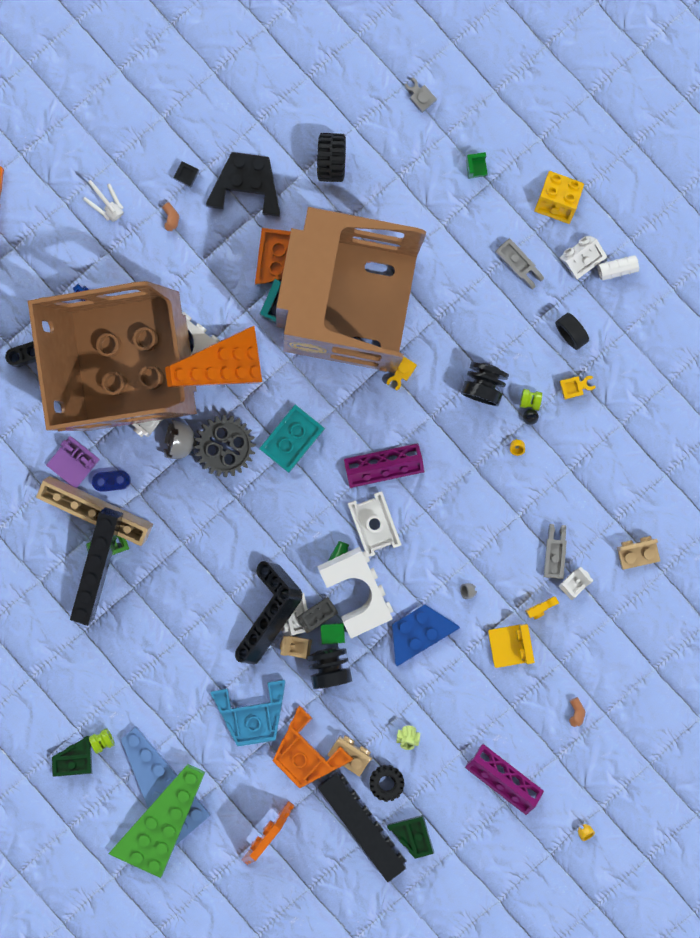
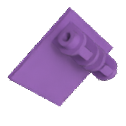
M69 436L67 440L61 443L60 449L46 466L71 486L77 488L100 459L73 437Z

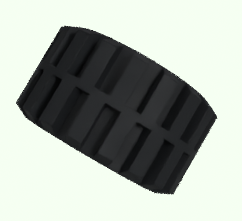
M320 133L317 152L318 180L323 182H343L345 177L346 137L342 133Z

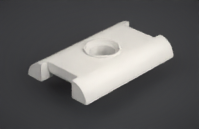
M382 491L375 493V498L357 504L356 501L348 503L368 557L375 555L374 551L389 545H392L393 548L401 546ZM378 519L380 522L379 529L372 530L369 527L370 520Z

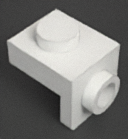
M579 567L559 587L570 600H573L586 586L593 582V579L586 570Z

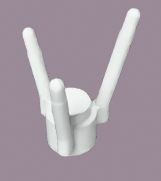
M89 180L88 183L105 203V211L86 197L83 200L102 214L107 221L111 220L114 222L124 214L122 210L124 207L120 204L111 184H107V187L114 202L109 203L97 186Z

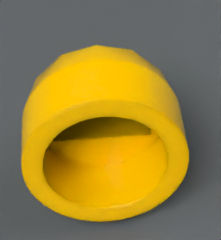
M513 440L510 444L511 454L515 456L523 455L525 453V443L522 440Z
M583 824V829L578 828V835L582 841H586L595 834V831L590 825Z

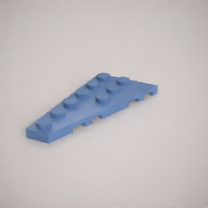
M136 726L121 739V742L146 805L149 808L178 775ZM196 796L175 846L211 815Z

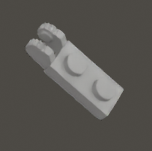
M510 238L495 251L529 288L534 289L536 287L534 282L526 275L530 271L537 280L542 281L544 279L543 275L535 268L536 265Z
M549 524L543 577L563 579L567 541H565L566 525H561L560 540H554L555 527L554 524Z

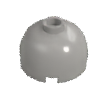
M172 420L173 424H169L164 443H167L168 449H164V455L170 459H182L189 455L192 449H195L193 446L197 444V441L194 440V432L189 425L181 421Z

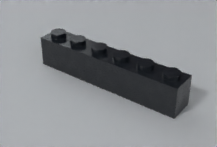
M107 507L99 512L71 613V621L88 626L95 618L122 521V512Z
M335 772L319 784L318 789L388 883L406 869L405 862L407 860L401 852L397 854L394 850L395 844L391 838L383 835L382 831L384 829L380 823L372 820L370 817L372 813L366 805L362 806L358 801L361 799L354 789L351 791L347 786L349 783L347 778L343 774L339 775L338 772Z

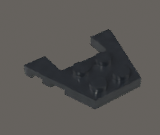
M231 152L206 202V207L224 209L226 190L265 195L263 215L280 217L269 157Z

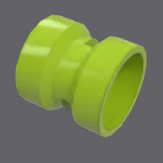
M523 388L520 407H531L533 410L539 411L542 392H530L529 389Z
M108 728L102 730L98 735L93 734L89 736V741L96 754L102 752L106 747L111 748L115 746L114 739Z

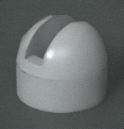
M471 583L462 584L460 588L462 597L464 599L473 598L477 593L475 591L476 586Z

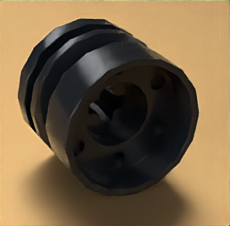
M471 362L469 368L476 372L468 371L467 375L473 378L474 382L465 381L461 394L481 403L499 406L503 394L495 388L505 387L506 383L498 379L507 380L509 374L490 364Z
M346 648L323 649L307 656L308 661H317V663L309 665V669H318L319 672L311 676L313 689L352 682L350 668H341V664L348 662V658L339 659L340 655L347 654Z

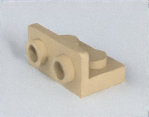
M651 536L640 538L638 543H633L632 540L621 542L622 546L617 547L622 570L660 562L656 544L658 543L657 539H652Z
M346 735L344 738L339 736L327 756L331 757L342 747L354 759L344 765V767L360 777L367 764L372 760V756L369 755L371 752L363 746L359 748L354 745L355 741Z

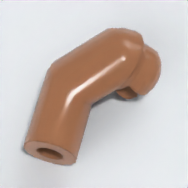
M168 202L162 207L168 215L164 227L167 231H173L178 226L179 214Z
M576 697L570 700L575 711L574 716L569 719L573 727L583 724L586 713L579 698Z

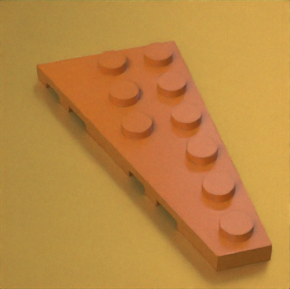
M255 326L246 328L229 338L223 339L165 367L167 386L183 387L262 382Z

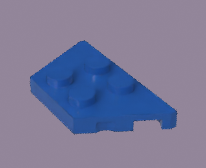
M425 604L392 624L396 666L401 665L460 629V627Z

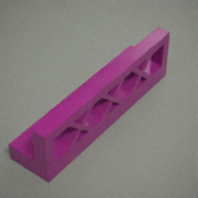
M418 443L344 459L350 488L425 472ZM416 451L417 455L413 456L406 455L408 452ZM389 456H397L395 460L387 459ZM370 460H378L376 464L369 463ZM350 464H360L357 468H349Z
M484 744L479 747L475 756L465 766L468 771L525 815L536 807L544 792ZM482 752L489 757L490 761L486 762L480 757ZM496 765L502 766L505 773H500ZM512 777H516L520 785L513 783ZM527 789H531L535 793H537L535 798L531 797L528 794Z

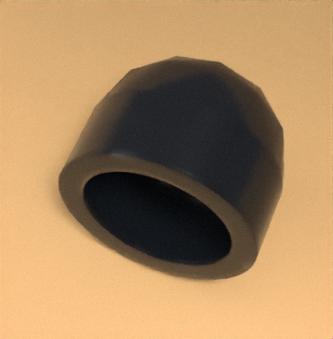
M529 409L524 412L523 420L526 424L533 425L538 421L539 415L535 410ZM526 415H536V418L527 419Z

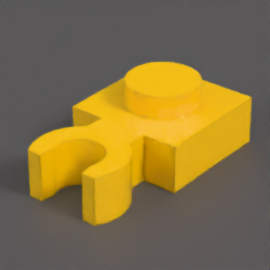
M403 356V360L394 373L395 375L387 380V385L391 381H396L397 386L395 390H399L401 380L403 379L407 382L417 364Z
M579 376L559 381L564 400L584 395L582 389L587 391L595 389V386L589 387L587 385V380L593 379V376H587L583 381H580Z
M553 596L525 610L528 618L533 617L535 620L545 615L544 611L559 604L556 596Z

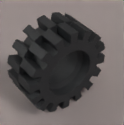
M391 765L377 767L370 776V790L374 797H377L380 801H394L403 792V775L397 768ZM390 776L393 778L394 787L391 790L381 789L379 781L382 777Z

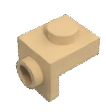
M283 636L280 642V655L307 659V656L310 655L312 640L297 636Z

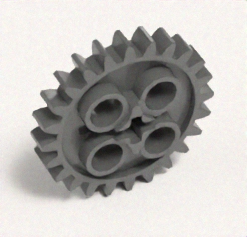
M222 415L221 420L218 416H214V422L208 419V426L202 424L201 426L204 430L197 431L200 438H194L198 442V445L193 446V448L198 449L194 456L201 457L197 462H204L202 469L209 467V474L216 471L215 474L218 477L221 472L223 477H227L228 472L231 476H235V470L242 473L241 466L248 468L245 462H252L249 454H255L251 447H255L256 444H252L250 441L255 437L248 435L252 430H245L246 423L240 425V418H237L234 422L233 416H229L228 420L226 415ZM219 428H223L225 431L223 438L217 436ZM210 437L221 443H226V446L238 451L239 455L228 449H223V446L211 441ZM236 437L241 439V445L238 448L233 444ZM210 445H214L216 448V452L213 455H210L207 450ZM227 454L232 456L230 464H226L224 461Z

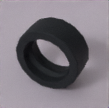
M566 313L555 322L561 336L573 349L578 350L589 342L586 330L572 314Z

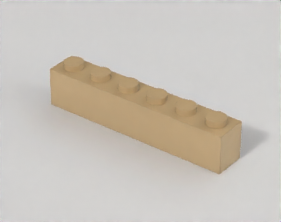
M51 476L42 481L36 498L96 525L99 512L105 507L122 512L123 517L117 536L139 546H142L147 541L153 527V523Z

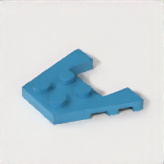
M285 679L268 682L271 701L269 703L231 708L228 689L210 692L237 747L276 740Z

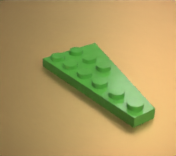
M187 764L109 852V855L161 878L203 780L205 771Z

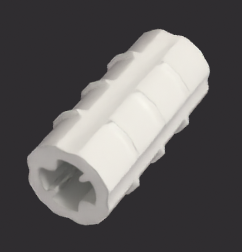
M633 255L598 264V275L600 280L603 281L639 272L638 259Z

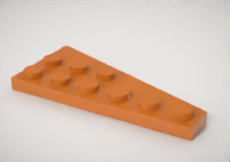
M262 228L255 285L274 282L275 279L278 281L282 280L291 231Z

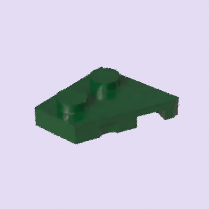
M89 736L84 737V739L72 744L64 751L52 757L53 777L93 774Z
M424 815L387 825L389 831H392L397 836L398 841L409 850V853L415 859L434 854Z

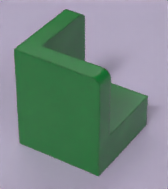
M486 152L467 155L468 179L488 175L485 160Z
M344 623L321 625L322 644L345 643Z

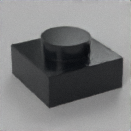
M182 161L173 178L191 188L199 173V169Z

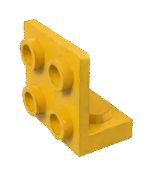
M549 171L534 212L570 224L577 209L584 183Z
M528 624L488 630L495 668L522 663H535Z

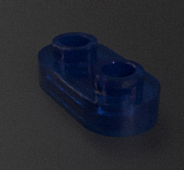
M122 470L100 472L92 478L93 488L100 492L124 490L131 483L130 475ZM120 476L124 479L121 484L117 482V478ZM101 478L105 481L102 486L98 484V480Z

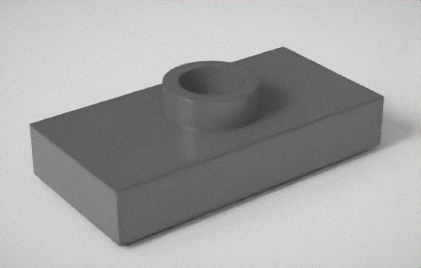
M327 597L299 615L297 619L306 633H309L338 614V612Z

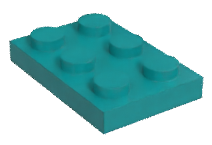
M295 404L259 449L290 473L325 428Z

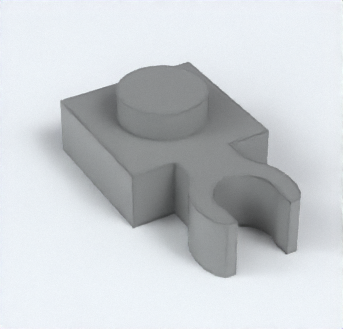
M411 78L414 87H409L405 84V89L413 93L410 100L423 113L437 99L425 85L419 88L417 80Z

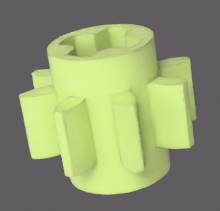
M404 726L402 730H398L396 743H400L401 748L412 750L415 746H419L420 733L416 732L415 727Z

